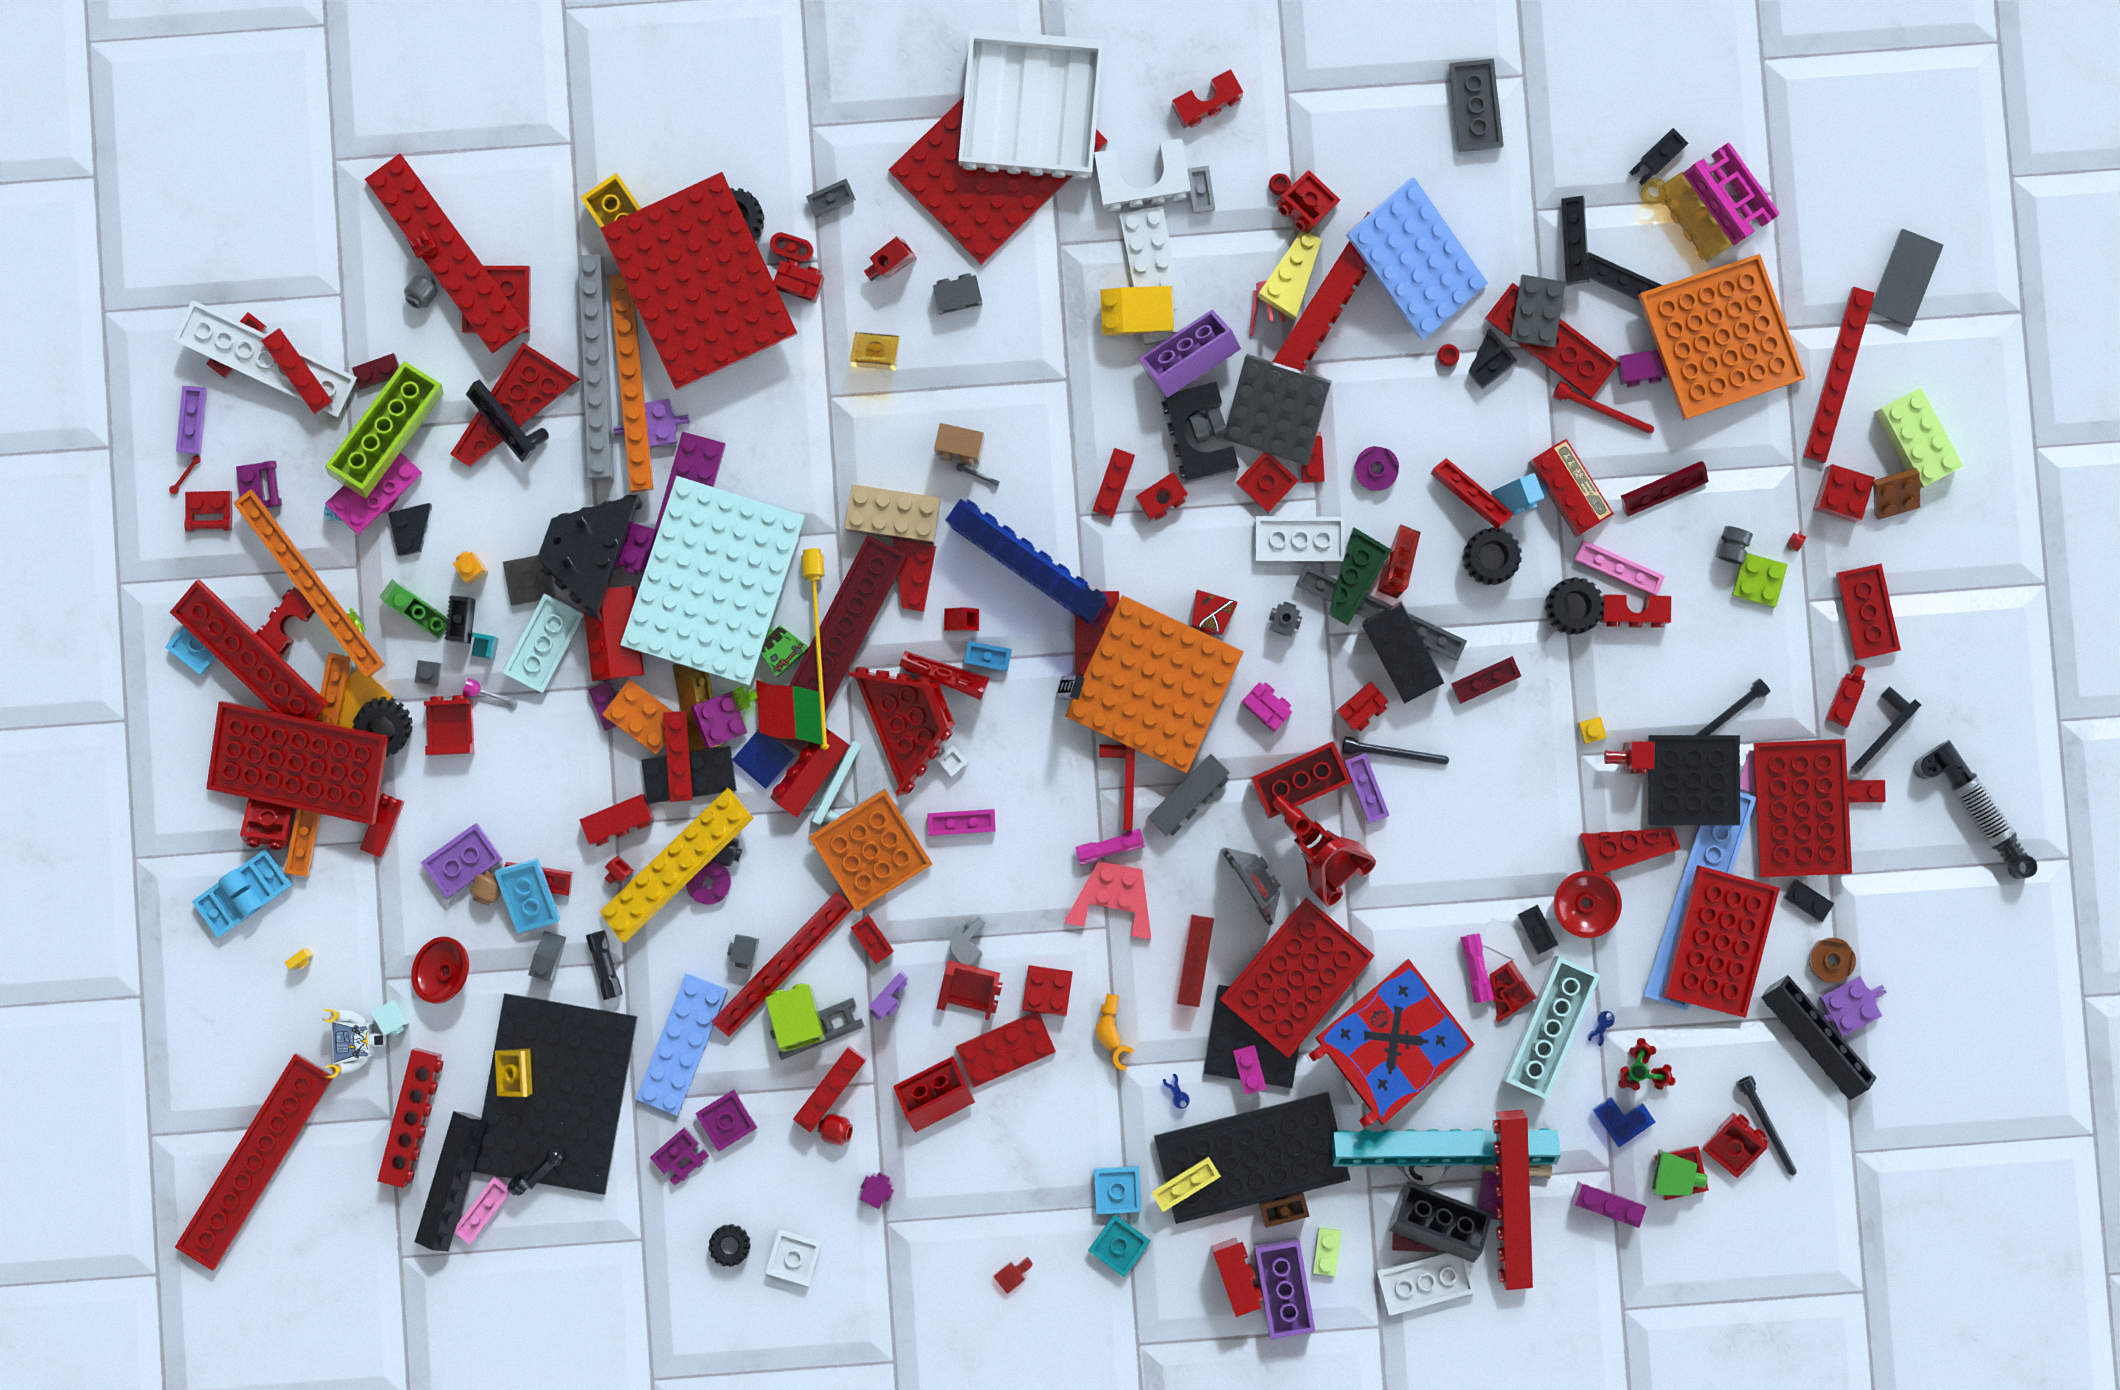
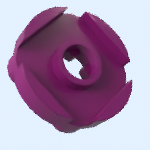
M1378 446L1366 448L1359 454L1354 464L1355 477L1361 486L1370 491L1385 490L1396 481L1399 473L1398 459L1387 448ZM1373 463L1382 465L1380 469L1381 474L1372 473Z
M711 860L686 884L689 895L696 902L705 905L716 904L722 901L728 894L732 883L731 875L725 866ZM706 876L715 880L710 889L706 885L703 886Z

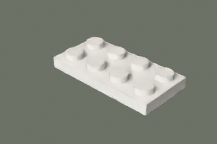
M1255 517V562H1343L1345 556V517Z
M1446 1252L1376 1271L1389 1316L1476 1292L1468 1261Z

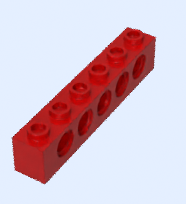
M419 1048L411 1050L377 1182L401 1188L408 1186V1183H412L415 1175V1170H412L414 1161H418L421 1148H418L420 1139L423 1140L427 1128L424 1126L426 1117L429 1118L432 1110V1104L429 1103L431 1096L436 1094L438 1082H435L437 1073H441L444 1061L441 1060L442 1054ZM421 1068L427 1070V1080H422L419 1077V1070ZM415 1090L422 1093L423 1098L421 1102L414 1100L413 1093ZM409 1112L416 1115L417 1121L415 1124H411L407 1120ZM403 1134L411 1138L409 1146L402 1143L401 1138ZM397 1156L404 1158L405 1166L403 1168L396 1165Z

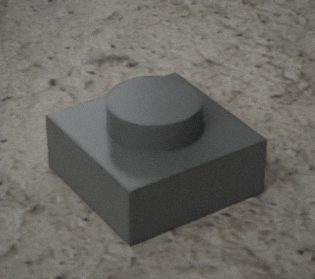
M418 660L414 682L438 685L441 663Z

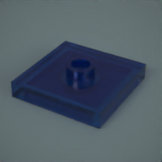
M758 729L732 761L762 787L767 789L795 755L781 742L771 736L760 733Z

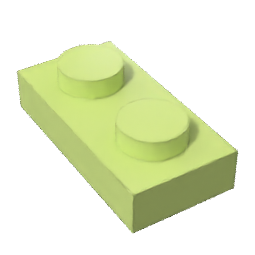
M1318 1227L1313 1273L1336 1276L1341 1230Z

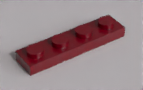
M1703 461L1697 462L1621 495L1624 513L1629 517L1708 483L1706 465Z

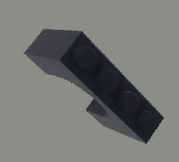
M1217 381L1178 391L1168 398L1164 396L1165 401L1161 402L1164 415H1169L1170 423H1167L1169 435H1174L1176 444H1173L1175 457H1180L1182 464L1178 466L1181 479L1185 478L1186 483H1191L1237 471L1239 464L1234 446L1212 452H1201L1190 446L1184 434V426L1189 416L1222 405Z

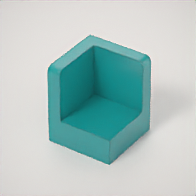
M472 632L471 637H474L471 655L495 660L499 638Z

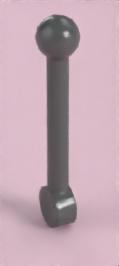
M961 463L956 465V470L959 472H967L996 486L1000 483L998 480L966 468Z

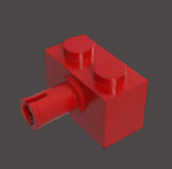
M1631 741L1624 743V751L1605 750L1604 764H1623V769L1630 770V774H1648L1649 769H1654L1655 742Z

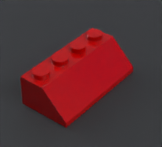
M634 586L608 588L599 612L602 616L601 622L596 617L591 619L584 612L592 681H610L644 675L642 652L620 645L635 602Z

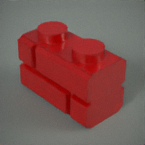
M787 259V262L780 261L774 278L777 290L816 303L824 281V276L820 274L821 270L808 266V269L799 267L800 263Z
M1369 682L1337 709L1336 712L1352 731H1355L1357 728L1359 731H1362L1370 724L1368 719L1375 714L1378 717L1387 709L1385 704L1389 701L1373 682Z

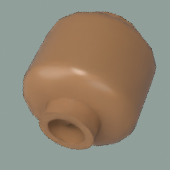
M486 871L485 874H477L470 889V894L474 896V901L488 906L490 903L497 901L501 892L495 874L490 871Z

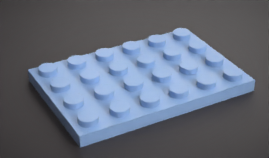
M1410 178L1346 234L1420 340H1425L1488 284L1415 178Z

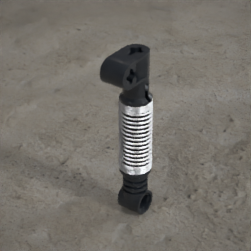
M1950 740L1939 744L1915 761L1914 772L1921 779L1936 777L1943 772L1952 783L1954 794L1962 801L1961 804H1964L1966 811H1969L1968 814H1971L1970 817L1973 818L1975 824H1978L1977 827L1980 828L1982 834H1985L1986 841H1988L1992 849L2002 852L2000 854L2001 857L2005 856L2003 860L2007 862L2008 872L2013 878L2025 879L2036 874L2038 870L2036 860L2028 856L2026 852L2023 853L2024 848H2020L2021 844L2016 843L2018 841L2017 833L2013 826H2010L2011 823H2007L2008 820H2004L2006 816H2003L2004 813H2000L2001 810H1997L1999 806H1996L1997 803H1993L1995 800L1992 799V796H1989L1990 793H1986L1988 791L1985 789L1986 786H1982L1983 783H1980L1981 780L1977 774L1971 772ZM1937 761L1938 765L1929 767V771L1926 770L1928 763ZM2021 862L2026 866L2024 873L2019 868Z

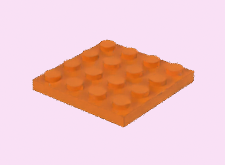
M885 788L809 835L811 842L856 912L933 865Z

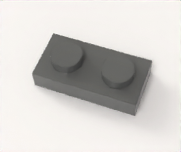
M847 178L806 196L815 218L856 200Z

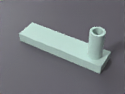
M852 740L811 818L813 822L821 825L822 821L830 823L841 816L830 810L829 807L861 747L860 744Z

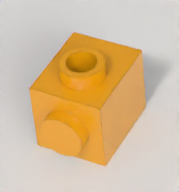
M465 551L456 557L457 561L453 563V566L467 584H472L488 573L477 554L473 552L468 553Z

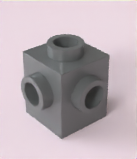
M1284 602L1283 605L1278 604L1277 608L1272 607L1268 619L1272 621L1269 631L1291 638L1294 629L1298 630L1302 621V617L1299 616L1300 610L1296 609V605ZM1283 615L1289 618L1288 622L1283 621Z

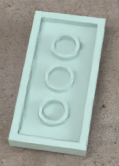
M544 593L502 673L543 693L584 613Z

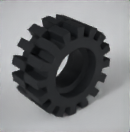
M734 1224L723 1225L712 1234L708 1250L711 1252V1258L715 1259L714 1262L720 1263L724 1267H733L740 1264L747 1257L751 1244L749 1242L750 1237L747 1236L745 1229L743 1231L740 1226H734ZM726 1237H733L738 1242V1249L733 1254H727L721 1248V1242Z

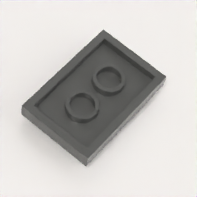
M1524 274L1520 276L1510 341L1555 348L1566 282Z

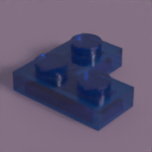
M1609 1097L1592 1109L1617 1147H1621L1656 1123L1643 1103H1640L1623 1115L1612 1097Z

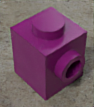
M873 1172L871 1177L866 1175L860 1187L864 1191L859 1199L880 1209L883 1201L888 1202L894 1192L891 1189L893 1183L889 1181L890 1177L882 1172H878V1174Z

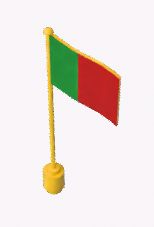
M809 548L803 550V555L801 556L802 577L807 579L808 582H812L819 692L798 686L771 685L756 680L759 732L775 738L809 741L820 744L821 748L826 750L829 748V745L827 744L816 585V582L821 581V578L825 576L824 555L821 554V549Z

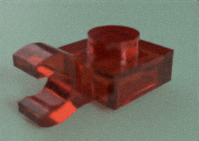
M1028 1256L1016 1266L1010 1261L993 1277L1008 1294L1025 1280L1022 1273L1033 1266V1262Z

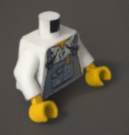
M330 1008L323 1009V1011L331 1013L328 1019L322 1018V1020L329 1023L332 1022L333 1064L326 1065L323 1068L330 1067L333 1073L331 1076H325V1078H334L338 1074L355 1072L368 1062L369 1057L374 1056V1047H385L386 1036L383 1033L373 1034V1024L367 1023L366 1018L354 1011L337 1010L335 1012Z

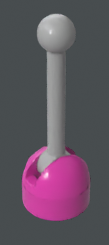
M471 678L467 679L462 693L468 697H474L480 693L506 702L511 707L517 704L515 698L508 699L482 690L480 684Z

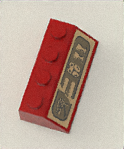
M1567 439L1528 462L1540 482L1545 484L1548 495L1575 537L1614 514Z

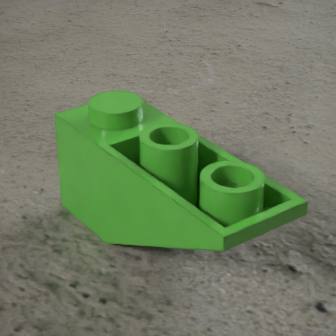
M393 579L379 596L384 603L438 639L447 627L446 616Z

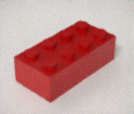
M1334 741L1250 778L1267 819L1281 814L1272 805L1275 798L1283 795L1295 808L1352 782Z

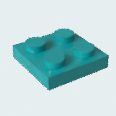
M1114 1213L1088 1251L1125 1277L1151 1240Z

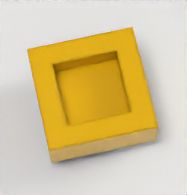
M1601 717L1578 723L1584 744L1607 738Z
M308 948L302 949L284 963L289 970L295 968L300 970L310 963L308 959L313 954Z

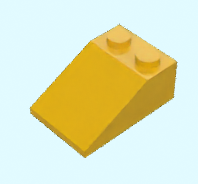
M1172 286L1100 289L1102 334L1122 336L1174 331Z

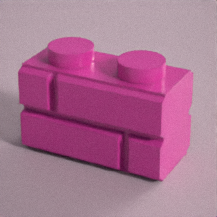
M1259 682L1240 703L1272 732H1275L1292 713L1289 709L1292 705L1283 697L1278 699L1273 694L1275 690L1268 683L1265 682L1262 685Z

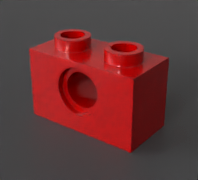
M1174 472L1138 494L1135 499L1149 521L1153 518L1158 521L1167 515L1166 510L1173 506L1176 509L1186 502L1184 498L1188 494ZM1159 493H1166L1169 501L1161 504L1157 501L1156 496Z

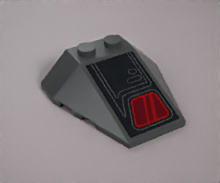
M1230 848L1221 849L1231 868L1236 870L1258 905L1257 909L1267 925H1273L1280 897L1278 888L1281 885L1274 875L1272 877L1269 876L1266 871L1269 866L1262 856L1258 858L1256 854Z

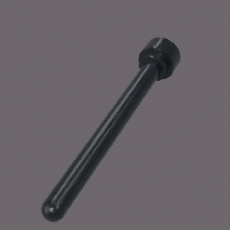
M1759 678L1752 683L1750 692L1696 735H1710L1755 698H1764L1771 692L1770 689Z
M1350 736L1344 737L1342 745L1343 754L1352 755V753L1359 751L1443 765L1449 763V758L1444 755L1359 743L1358 740Z
M1750 1075L1736 1082L1740 1092L1748 1096L1788 1174L1791 1176L1796 1175L1797 1169L1755 1092L1756 1082L1753 1076Z

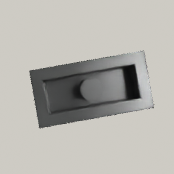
M966 273L958 276L956 280L950 281L949 278L941 279L936 282L937 284L933 285L940 315L983 305L976 275L971 276V273Z

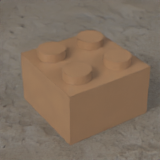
M940 423L934 447L935 454L944 461L952 462L953 458L960 460L961 464L967 466H974V463L979 464L985 440L984 432Z

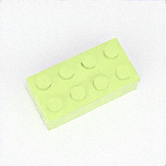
M1922 388L1875 411L1906 471L1914 468L1919 471L1920 488L1963 467Z

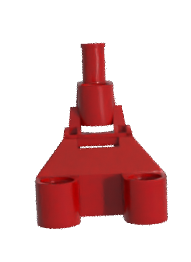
M1283 795L1278 796L1272 802L1273 807L1284 816L1285 824L1296 837L1294 841L1301 849V855L1306 862L1309 888L1327 907L1336 904L1343 895L1341 886L1355 873L1362 877L1374 869L1376 865L1375 858L1360 842L1339 837L1329 830L1326 831L1317 821L1312 822L1299 808H1294ZM1320 834L1322 836L1320 841L1315 846L1308 848L1307 846L1312 844Z

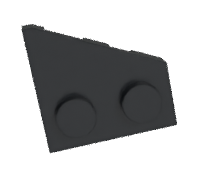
M1489 329L1469 368L1468 374L1483 390L1515 365L1517 359L1496 334Z
M431 503L388 513L399 557L422 552L424 534L427 531L429 513L432 510Z

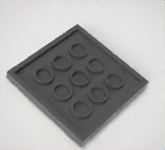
M1247 354L1244 358L1227 421V434L1223 436V439L1307 466L1311 458L1332 381Z

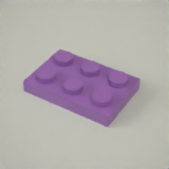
M475 823L421 863L443 895L448 899L474 881L477 874L485 873L502 861L503 858L479 824Z

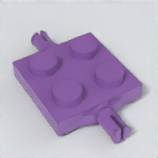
M670 399L646 402L650 448L677 444V425L690 423L689 415L675 416L672 412ZM624 425L613 427L615 436L625 434Z
M1858 976L1819 997L1825 1007L1826 1014L1824 1017L1836 1027L1840 1036L1844 1037L1882 1017L1875 999L1886 994V989L1882 990L1884 986L1881 985L1870 991L1861 976Z

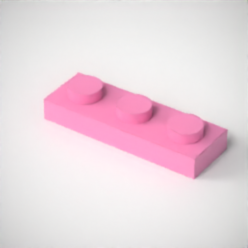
M496 1176L493 1177L458 1222L454 1233L470 1245L510 1195V1192L507 1191V1185Z

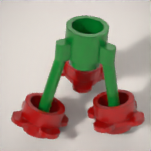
M1644 1038L1637 1039V1044L1629 1049V1053L1636 1059V1063L1630 1069L1627 1066L1620 1069L1621 1080L1618 1081L1619 1087H1628L1637 1091L1641 1087L1639 1081H1643L1646 1078L1652 1079L1658 1090H1662L1668 1085L1673 1086L1676 1083V1079L1672 1076V1067L1665 1064L1662 1068L1652 1069L1650 1073L1647 1063L1650 1056L1656 1054V1047L1650 1046Z

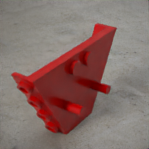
M856 667L855 670L848 671V675L856 678L899 787L895 793L897 796L908 795L915 787L914 781L917 777H921L928 768L926 765L930 759L933 760L939 754V747L942 742L945 743L953 734L951 730L955 723L939 683L931 682L929 677H918L917 680L911 679L909 674L897 673V676L889 675V671L876 670V673L869 672V668Z

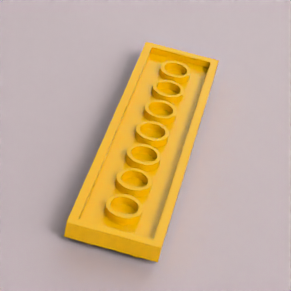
M727 788L599 911L620 941L626 943L754 819L731 789Z

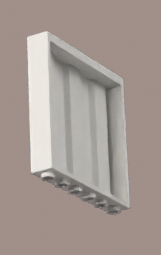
M970 29L959 166H963V169L976 170V167L985 168L989 172H998L999 169H1003L1011 174H1020L1021 171H1026L1034 176H1042L1043 173H1049L1057 178L1073 175L1075 179L1086 180L1087 177H1092L1104 40Z

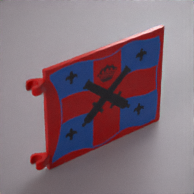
M1407 959L1316 1036L1315 1039L1320 1046L1313 1050L1309 1057L1312 1061L1321 1059L1326 1053L1371 1110L1359 1120L1361 1125L1366 1127L1371 1125L1376 1119L1381 1125H1384L1475 1044L1416 967Z

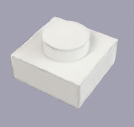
M954 745L937 759L951 777L968 763Z

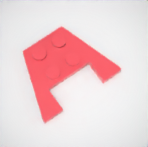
M1098 861L1066 917L1065 923L1085 927L1089 904L1134 912L1131 936L1151 940L1143 870Z

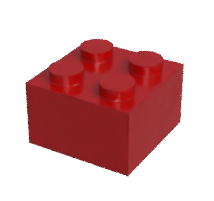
M1834 464L1825 467L1813 510L1854 523L1861 521L1875 477Z

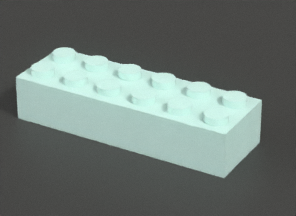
M1554 956L1502 1080L1548 1100L1600 978V974L1561 957Z

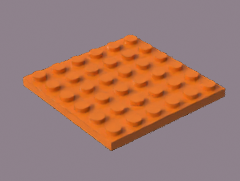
M1760 254L1638 294L1683 421L1806 379Z
M1122 595L1083 676L1085 679L1079 699L1072 700L1065 717L1187 774L1244 651Z

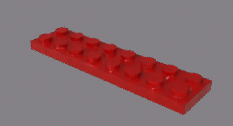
M200 579L192 584L170 611L191 634L272 711L316 720L329 705L316 690Z

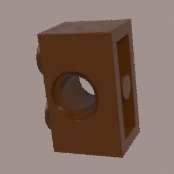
M1303 1192L1259 1203L1263 1223L1266 1228L1310 1217Z

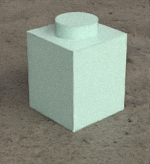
M396 1000L390 1001L371 1012L384 1036L391 1034L394 1037L403 1032V1026L408 1024Z

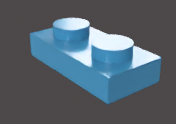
M968 641L964 663L1008 671L1012 649Z

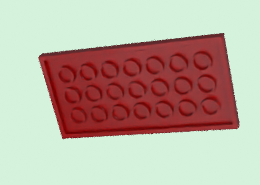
M219 701L206 789L373 825L376 824L389 736Z

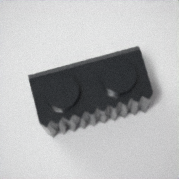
M451 595L449 597L450 601H448L450 605L448 606L449 610H447L449 614H447L448 618L446 620L448 623H446V636L444 638L450 642L471 644L476 599Z

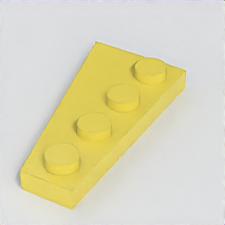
M1301 231L1257 297L1295 321L1322 240L1312 233L1307 234L1305 231Z

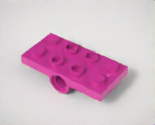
M400 452L367 498L362 497L344 485L325 505L359 536L378 516L387 513L397 503L398 497L422 475V472Z

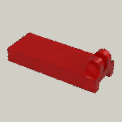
M382 793L378 804L376 824H369L360 850L382 858L405 801Z

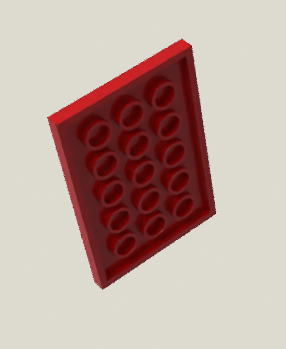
M1846 739L1753 743L1759 877L1852 874Z
M1697 865L1663 996L1746 1018L1780 888Z
M1305 897L1221 996L1219 1001L1288 1059L1375 955Z

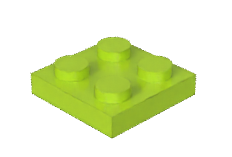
M1747 553L1744 564L1739 566L1731 596L1775 608L1788 564Z

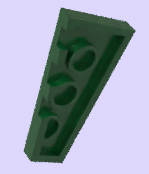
M1355 527L1351 530L1328 615L1347 626L1392 549Z

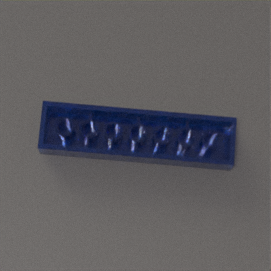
M960 498L945 519L951 529L1093 628L1096 627L1110 607L1107 601L1108 598H1106L1107 596L1098 589L1092 591L1089 588L1088 582L1078 575L1076 578L1072 577V573L1069 572L1070 570L1061 563L1055 565L1052 563V557L1042 550L1038 553L1034 550L1033 544L1022 537L1019 540L1016 537L1015 531L1005 524L1003 527L999 526V522L996 521L997 519L988 512L982 514L978 508L979 506L969 499L965 502Z

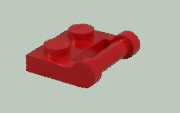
M185 492V531L194 532L195 529H223L224 531H232V492ZM223 514V520L195 521V515Z

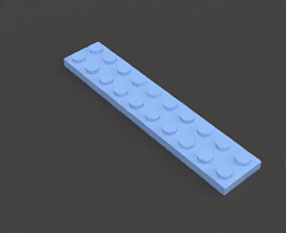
M1740 792V826L1698 825L1643 996L1683 1010L1688 1009L1689 1003L1664 997L1663 992L1697 865L1732 874L1756 797Z

